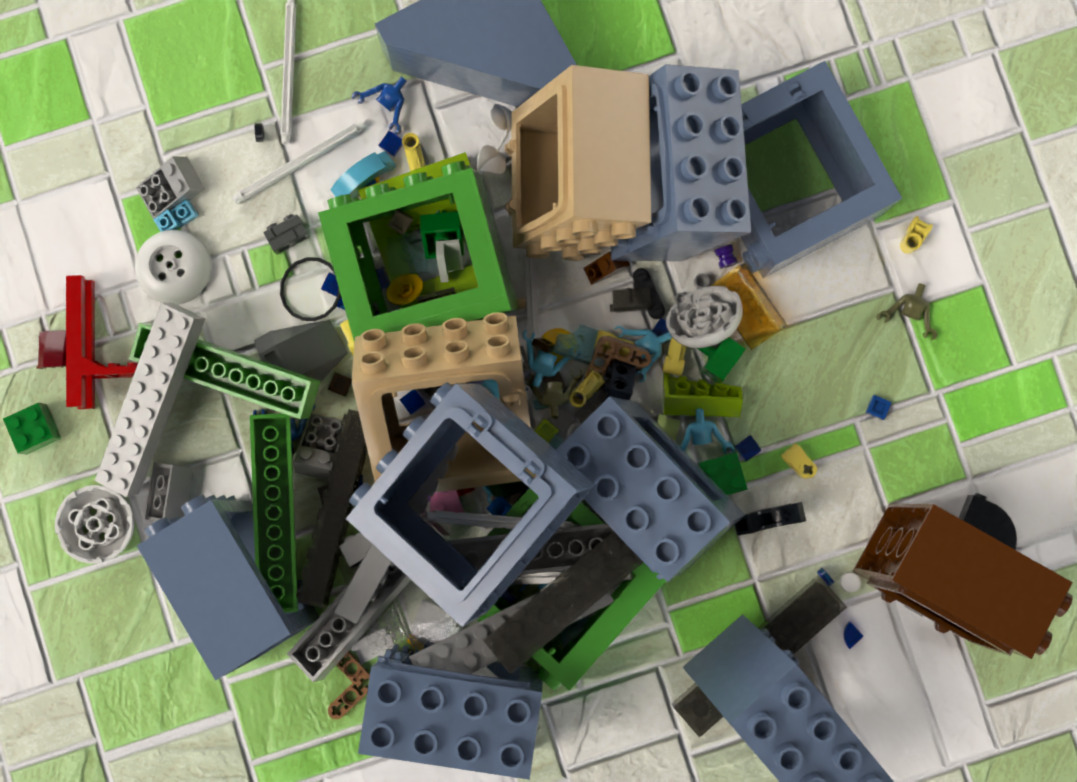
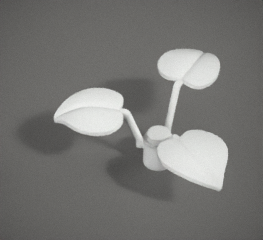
M494 104L490 110V120L497 129L505 130V133L496 149L490 145H485L481 148L477 159V172L500 175L505 172L508 165L512 164V160L506 162V156L499 152L509 131H511L512 111L503 105Z

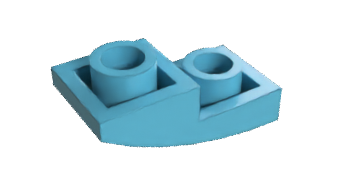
M186 199L172 210L167 209L153 220L161 232L177 230L199 215L190 200Z

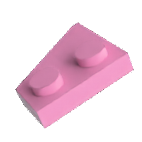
M456 490L436 492L431 497V512L438 510L465 513Z

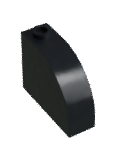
M982 494L967 495L959 518L1016 550L1017 534L1009 515L998 505L987 501V497Z

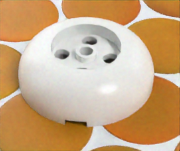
M165 230L151 236L139 249L135 261V274L140 287L150 298L160 303L181 305L194 300L201 294L206 284L209 283L212 273V261L205 245L194 235L181 230ZM181 251L182 257L177 259L175 257V253H179ZM162 254L163 260L158 262L157 258ZM183 269L185 273L182 277H179L178 274ZM161 273L166 274L165 280H160Z
M709 286L697 289L683 296L685 300L678 305L674 304L666 318L667 329L678 343L691 348H705L724 341L734 333L741 322L743 307L741 299L735 291H729L724 286ZM690 303L692 308L686 311L685 308Z
M85 486L73 491L61 503L55 518V533L58 535L62 549L72 558L84 563H101L115 558L127 547L134 532V514L130 504L121 494L106 486ZM92 507L97 509V513L94 516L90 514ZM110 514L113 516V522L111 523L107 520ZM84 525H86V528L89 530V532L86 534L83 530ZM102 532L106 533V534L104 535V536H105V540H104V541H102V540L100 539V534H101Z

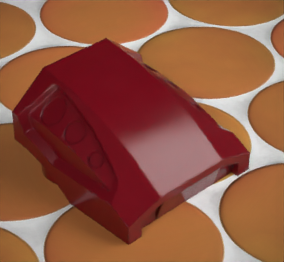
M66 330L39 332L38 366L36 369L66 367Z

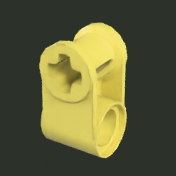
M916 215L900 242L901 251L911 254L920 248L933 225H928L921 221L919 216ZM908 240L914 243V247L908 245Z
M794 443L781 455V458L801 478L808 479L815 476L817 472L816 465L798 444ZM803 466H805V467L810 466V467H811L810 470H809V471H810V474H809V473H806V474L803 473V471L805 470Z

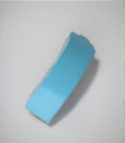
M386 151L379 154L374 152L355 163L343 173L330 190L335 197L350 194L351 198H356L359 189H362L376 177L394 170L397 165Z

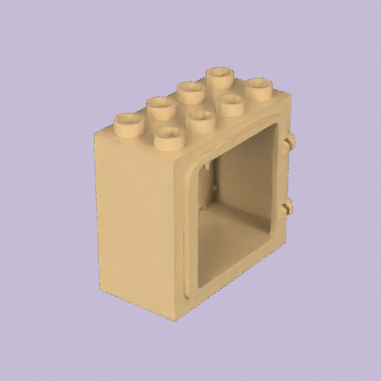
M571 65L512 112L511 139L505 144V151L509 157H512V198L505 204V210L512 216L513 248L526 249V257L547 258L550 256L549 251H562L563 260H584L585 254L600 253L601 247L618 245V239L636 237V229L651 223L649 74Z
M496 312L486 315L483 320L469 322L462 318H452L446 320L442 325L431 327L414 323L405 326L401 331L384 333L381 329H370L363 332L361 336L355 337L352 386L375 482L382 475L376 469L380 460L393 449L399 454L408 442L403 433L410 423L399 424L394 397L398 396L397 392L437 387L447 382L455 384L492 379L498 384L500 401L531 428L516 315L507 316L504 313ZM474 421L473 424H474L480 431H483L484 428H483V427H480V426ZM465 432L457 442L459 448L453 461L448 460L447 462L449 466L443 479L438 478L437 480L439 483L435 493L521 480L468 432ZM525 469V471H527L533 478L537 476L536 474H533L529 469Z

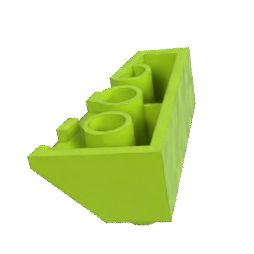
M663 372V415L696 416V409H703L704 416L709 417L741 416L743 403L741 387L722 383L711 385L706 380L701 379L698 382L690 381L685 376L675 378L670 377L669 373Z

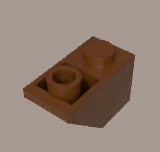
M610 251L583 269L590 284L593 285L629 267L630 263L629 261H611Z

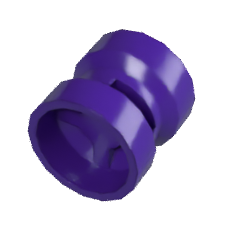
M732 244L714 250L715 255L719 257L718 265L720 269L738 264L737 258L733 254L734 248Z

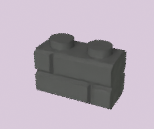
M293 214L286 216L283 222L278 225L273 223L263 232L275 254H279L310 237L297 214L295 216Z

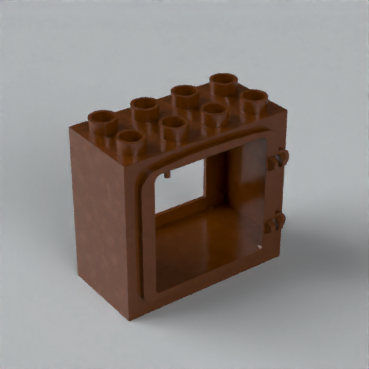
M889 504L853 569V572L868 580V585L881 592L882 600L888 603L895 600L934 622L935 630L944 634L951 631L961 638L984 648L1009 656L1014 653L1032 659L1035 653L1041 655L1047 650L1052 641V633L1048 631L1055 615L1062 617L1070 608L1073 596L1068 593L1073 582L935 504Z

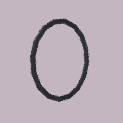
M306 257L294 262L285 271L280 283V297L283 306L291 316L302 321H317L327 317L337 307L341 298L339 286L338 295L333 306L325 314L314 318L302 317L294 313L287 305L284 297L285 280L289 272L301 263L318 261L327 265L335 274L331 263L321 258Z

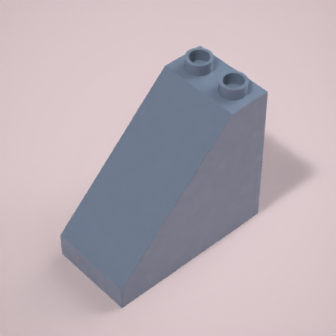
M419 0L375 23L382 51L393 71L516 107L523 104L568 67L577 65L541 0Z

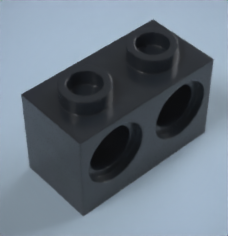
M614 359L611 366L608 365L605 374L608 380L605 381L603 391L606 392L605 400L609 396L626 400L631 399L636 372L635 365Z

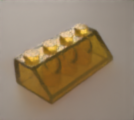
M745 263L736 266L711 285L727 287L729 291H735L739 295L743 314L737 331L751 350L788 326Z

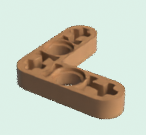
M602 336L596 344L585 371L584 379L592 370L598 372L603 377L611 358L637 367H646L651 362L650 352L645 348L611 336ZM609 342L610 347H606L605 354H603L602 344ZM623 347L630 350L626 356L619 354V350ZM645 354L646 359L639 361V357ZM602 358L605 361L604 365L596 366L594 364L595 359Z
M350 651L345 654L344 658L347 659L349 656L351 659L344 666L341 664L344 660L341 659L336 666L348 677L352 684L328 707V714L332 719L342 718L368 691V686H364L360 691L357 688L363 683L362 678L365 680L370 678V672ZM349 663L357 665L358 670L356 673L351 674L348 672L347 666ZM348 691L356 693L357 698L355 701L347 700L346 694ZM342 698L346 705L341 708V714H334L333 706L338 707L342 703L340 700Z

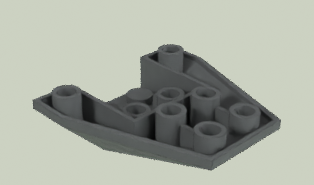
M330 320L269 331L254 340L258 355L263 362L319 380L320 383L348 354Z

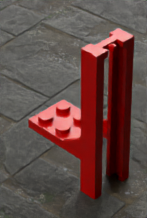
M82 275L66 276V407H77L79 410L95 409V379L133 378L138 363L130 362L127 363V366L120 365V363H108V367L95 360V281L86 280Z

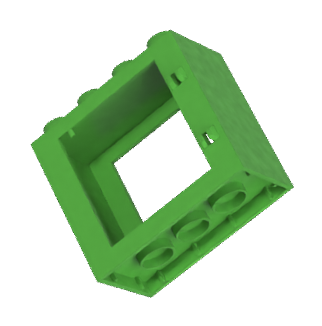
M464 161L442 166L443 176L433 179V176L427 177L426 172L406 176L403 178L404 188L396 189V187H389L388 183L368 187L365 189L366 199L351 198L350 194L333 197L327 200L329 209L318 212L354 341L355 337L361 336L363 332L370 329H381L384 333L401 331L405 326L414 323L431 327L442 325L446 320L452 318H462L469 322L483 320L486 315L499 312L506 314L519 310L484 178L475 169L470 168V165H465ZM446 199L450 200L451 205L456 203L479 287L388 312L363 223L394 215L397 209L404 212ZM358 246H361L364 257H361ZM374 303H377L380 314L376 315L377 312L375 305H373Z
M529 488L505 516L522 518L539 498L538 495ZM581 502L565 520L580 524V526L605 524ZM493 528L487 536L509 534L512 529ZM642 560L636 563L608 565L611 570L624 569L625 571H632L633 579L625 580L611 594L614 602L596 611L563 650L546 636L513 654L523 663H526L531 657L534 658L541 665L537 675L554 691L561 684L570 691L666 582L664 578L659 580L656 577L658 574L652 573ZM500 597L491 609L479 617L477 621L480 622L512 605L503 597Z

